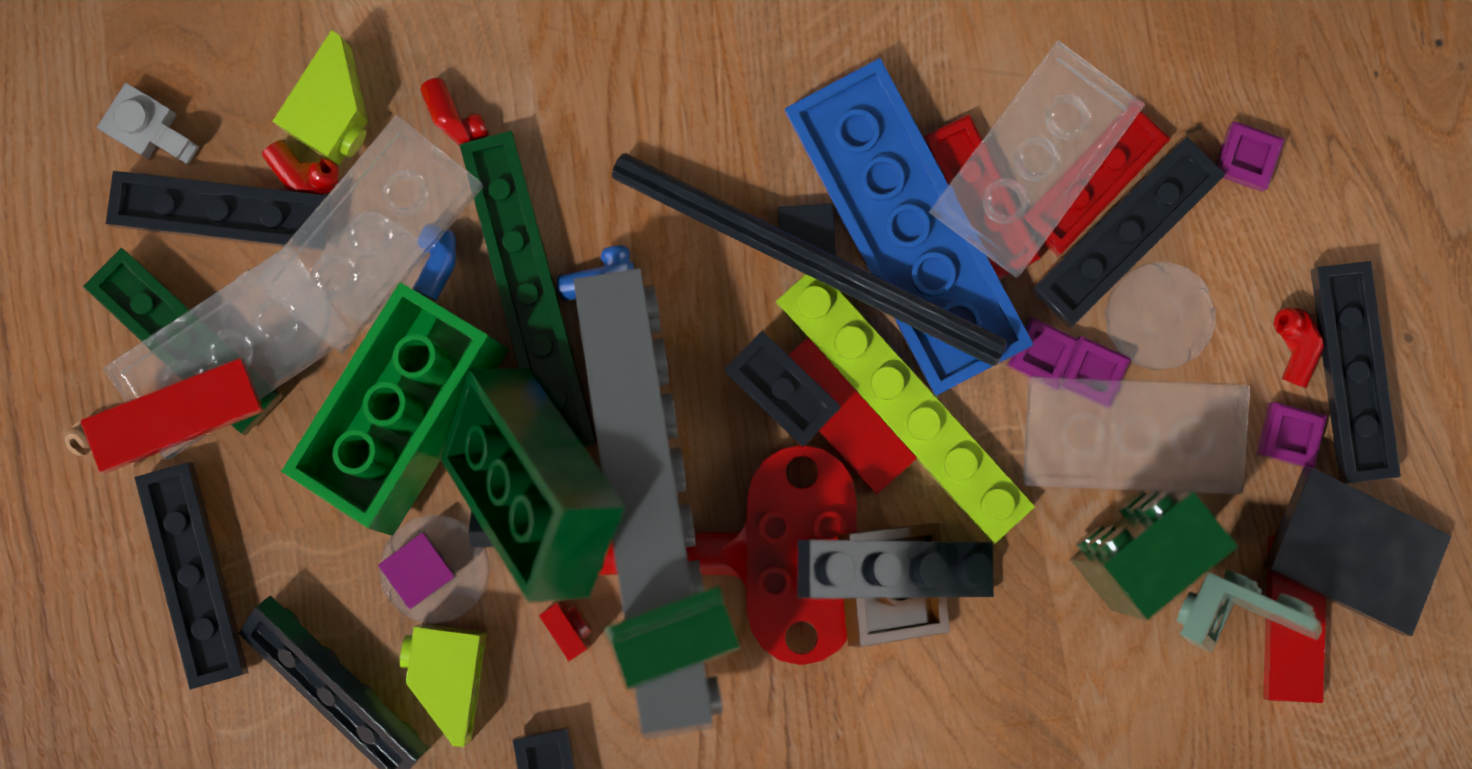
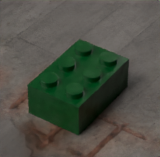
M1169 489L1165 492L1154 490L1147 494L1145 490H1142L1118 509L1123 517L1106 529L1101 524L1083 536L1076 543L1081 551L1070 560L1111 611L1148 621L1235 550L1238 545L1194 491H1171Z

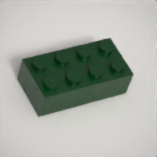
M469 369L440 456L442 464L528 603L590 598L599 572L604 567L605 557L615 531L621 523L625 508L624 503L529 369Z

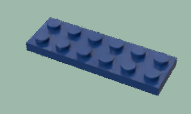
M881 58L784 108L786 116L870 273L1004 338L1007 342V347L999 363L1034 345ZM894 318L935 397L993 367Z

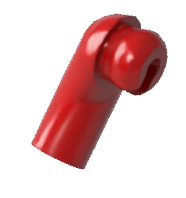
M432 78L421 85L420 93L433 124L458 146L459 144L489 136L488 129L480 114L472 113L467 118H461L447 85L442 78Z
M284 140L275 141L261 153V156L288 191L326 195L337 188L339 169L332 160L321 158L320 162H299Z
M1286 307L1278 311L1273 320L1275 331L1281 335L1291 352L1281 379L1307 389L1324 349V339L1311 315L1301 308Z

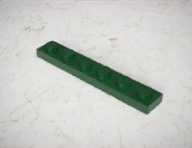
M511 130L459 144L519 369L530 370L584 448L597 445L515 136Z

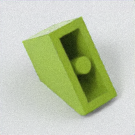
M331 30L272 122L290 136L327 159L332 160L337 165L341 164L345 156L351 158L359 150L366 137V130L363 128L368 119L352 48L341 35Z
M422 623L414 626L413 635H405L400 653V667L408 668L406 684L452 746L464 748L472 741L487 632Z

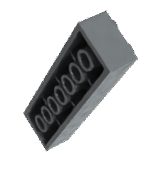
M641 268L573 279L602 474L625 505L621 523L617 527L612 539L624 620L704 591L699 560L687 562L685 547L695 546L694 527L690 503L678 505L676 493L687 491L681 448L669 449L668 439L678 438L672 392L660 394L659 386L669 385L667 359L663 338L652 340L651 334L661 332L655 285L643 286ZM704 663L635 688L641 733L646 740L713 729L712 716L723 714L718 677H706Z

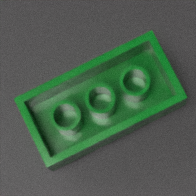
M399 282L281 472L367 529L394 536L440 462V456L468 370L497 369L509 348Z

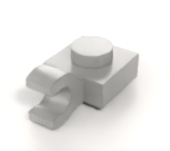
M126 82L97 126L99 130L147 159L151 157L158 146L189 165L200 148L186 137L169 128L177 116L175 112Z

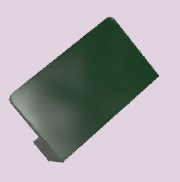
M720 586L605 627L628 691L740 650L741 648L727 612L724 595Z

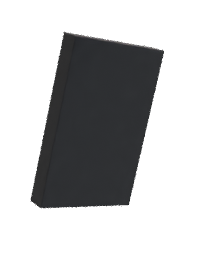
M1313 467L1303 468L1263 568L1400 635L1413 636L1451 536Z

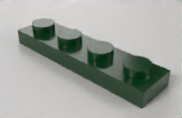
M122 247L83 286L182 380L233 360L243 359ZM245 361L264 412L231 424L240 434L246 436L282 399L283 395Z

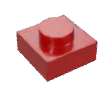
M561 600L538 615L568 662L592 646L586 637L593 632L592 628L576 605L568 609Z

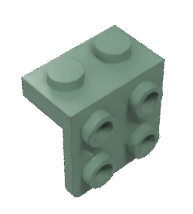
M1226 570L1222 578L1208 572L1199 594L1191 591L1188 593L1177 618V622L1183 624L1180 635L1192 645L1210 653L1214 651L1234 604L1316 640L1319 639L1322 628L1319 621L1314 619L1315 612L1312 611V606L1283 593L1279 594L1277 601L1260 595L1262 590L1257 587V582L1230 570Z

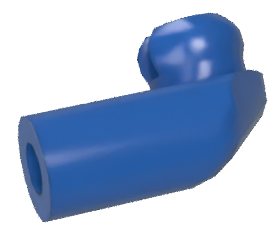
M436 224L426 225L418 239L419 247L431 254L412 289L433 301H437L456 263L457 238L449 228L443 230Z
M624 245L606 247L600 254L603 262L602 267L559 275L557 278V290L560 298L563 301L576 299L574 278L634 269V263H630V250Z

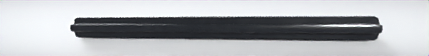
M622 153L613 167L611 176L614 180L991 366H996L999 363L1007 347V342L1004 338L627 153Z

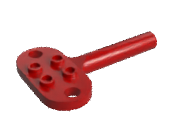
M800 445L783 448L765 459L751 478L747 497V518L743 527L734 532H694L695 546L685 547L687 562L699 560L701 576H733L743 582L746 587V610L750 631L761 648L779 661L796 665L822 662L839 651L846 642L847 632L843 598H798V540H838V534L857 532V498L853 479L842 462L824 449L810 446L802 448ZM801 456L812 460L818 472L815 482L808 488L803 489L791 485L786 476V468L789 462L795 457ZM613 540L606 554L604 567L599 572V575H618ZM803 621L808 622L815 628L817 639L810 650L800 653L788 647L785 635L790 625Z

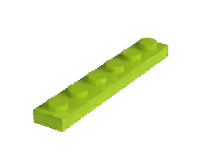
M806 274L776 300V305L804 336L809 338L917 457V461L991 542L996 543L1035 508L1029 499L839 290Z

